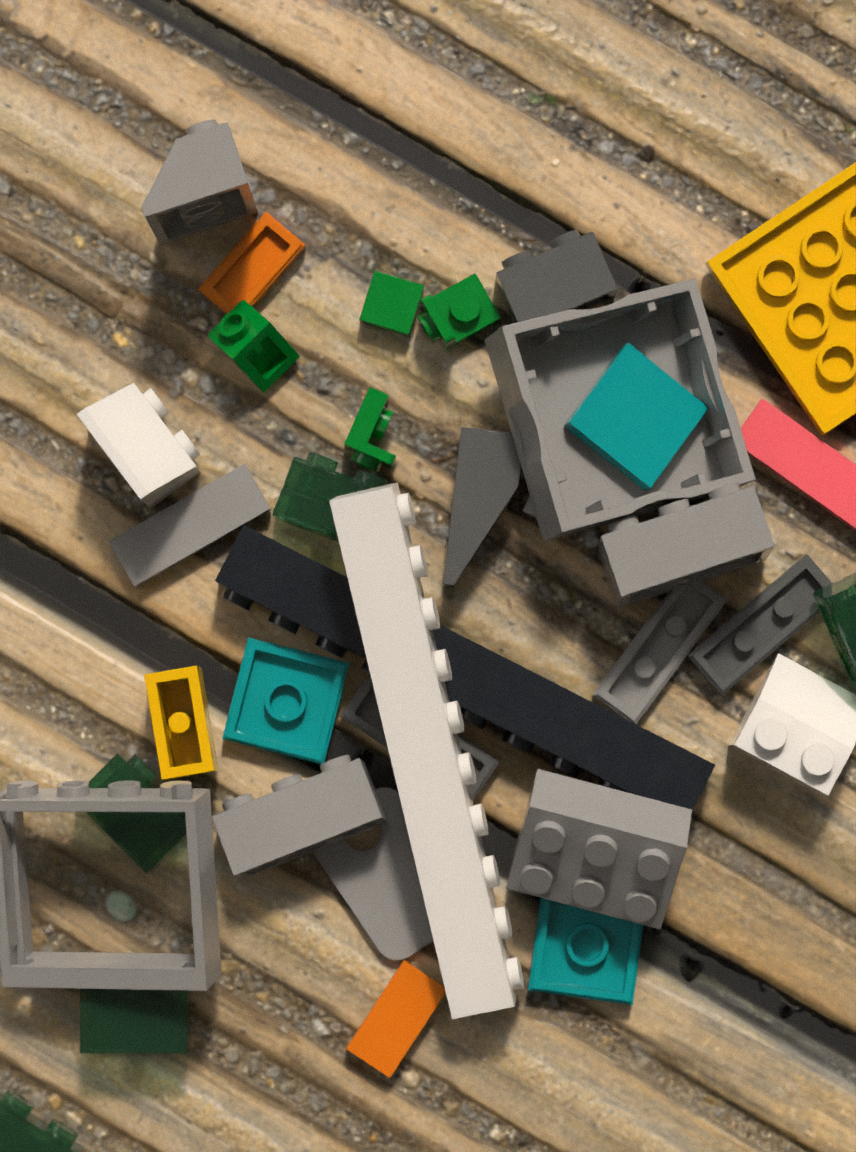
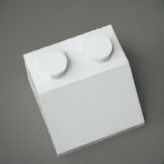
M132 383L84 408L77 415L140 500L149 508H152L201 472L193 462L201 454L183 430L173 435L162 421V418L169 414V411L154 391L150 388L142 394L138 387Z
M778 653L729 746L817 794L828 796L856 743V695Z

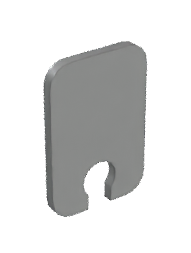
M380 787L376 789L388 823L380 825L381 837L379 842L371 849L357 850L345 839L314 851V854L378 950L386 958L403 960L433 941V936L399 793L389 787Z

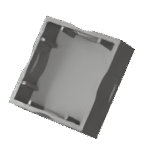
M696 278L630 294L612 304L599 308L570 309L505 325L484 340L543 542L611 524L623 518L658 511V508L679 500L688 499V502L707 498L709 497L708 492L724 485L739 483V486L742 487L756 480L735 408L731 404L721 382L717 362V348ZM628 342L709 407L653 486L646 491L564 427V424L620 348Z

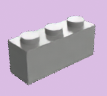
M343 755L321 764L320 769L322 773L305 780H302L300 774L292 775L271 785L273 792L257 799H253L252 794H245L223 803L224 812L212 816L233 876L241 880L388 823L366 764L360 758L351 761L349 755Z

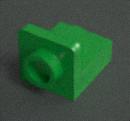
M476 273L433 297L430 294L421 299V307L424 312L417 316L430 342L434 343L440 339L446 351L501 321L500 315Z
M245 300L240 301L208 333L209 339L263 393L300 357L276 328Z
M369 387L345 440L344 449L353 453L350 458L351 462L378 473L381 466L392 469L396 456L371 445L370 442L372 437L382 440L394 411L386 408L389 401L388 394Z

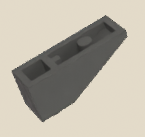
M461 427L443 587H455L517 492L519 478L525 479L511 432Z

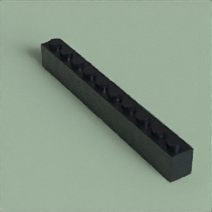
M243 525L215 579L216 583L225 587L221 597L248 611L253 602L272 611L268 621L295 635L300 626L319 635L315 645L340 658H343L347 650L365 659L361 668L370 673L348 578ZM440 625L439 629L433 630L437 650L446 649L451 666L452 680L445 682L449 702L458 701L465 722L483 730L488 721L506 730L502 738L503 741L529 754L534 745L553 754L549 764L576 778L582 769L600 778L597 785L692 809L693 811L715 764Z

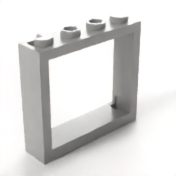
M31 780L8 783L7 788L0 792V967L2 987L207 991L222 975L210 789L192 788V783L189 781L165 782L160 784V788H141L140 782L130 780L110 783L108 788H89V782L81 780L61 782L57 784V788H38V782ZM23 812H185L194 954L33 951Z

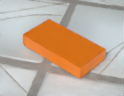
M266 211L198 290L224 314L229 313L242 300H245L254 308L306 249V246Z
M404 959L346 1049L390 1078L445 995L444 985Z

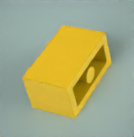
M191 666L144 674L161 779L168 780L219 771L202 667Z

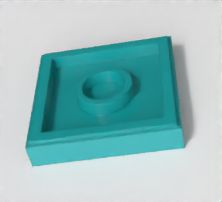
M628 342L620 348L564 424V427L646 491L653 486L709 407Z
M248 637L222 739L319 764L325 763L350 663Z
M540 898L528 990L633 1005L643 925Z

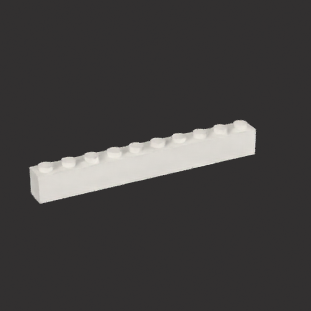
M398 482L336 496L329 502L452 1020L515 1007L518 995L517 990L524 988L523 973L518 957L509 958L505 939L512 937L510 917L506 906L497 907L493 888L500 886L498 866L494 855L485 856L481 836L488 835L486 815L482 804L473 805L469 785L476 784L475 768L470 752L462 754L457 733L464 732L463 717L458 701L449 702L445 682L452 680L451 666L446 649L437 650L433 630L440 628V621L434 598H425L420 578L428 576V570L422 546H413L408 526L416 524L411 497L409 493L400 494Z

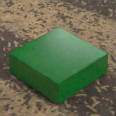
M374 270L359 321L409 337L424 291V285Z

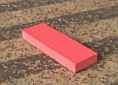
M762 398L740 428L748 455L856 531V464Z

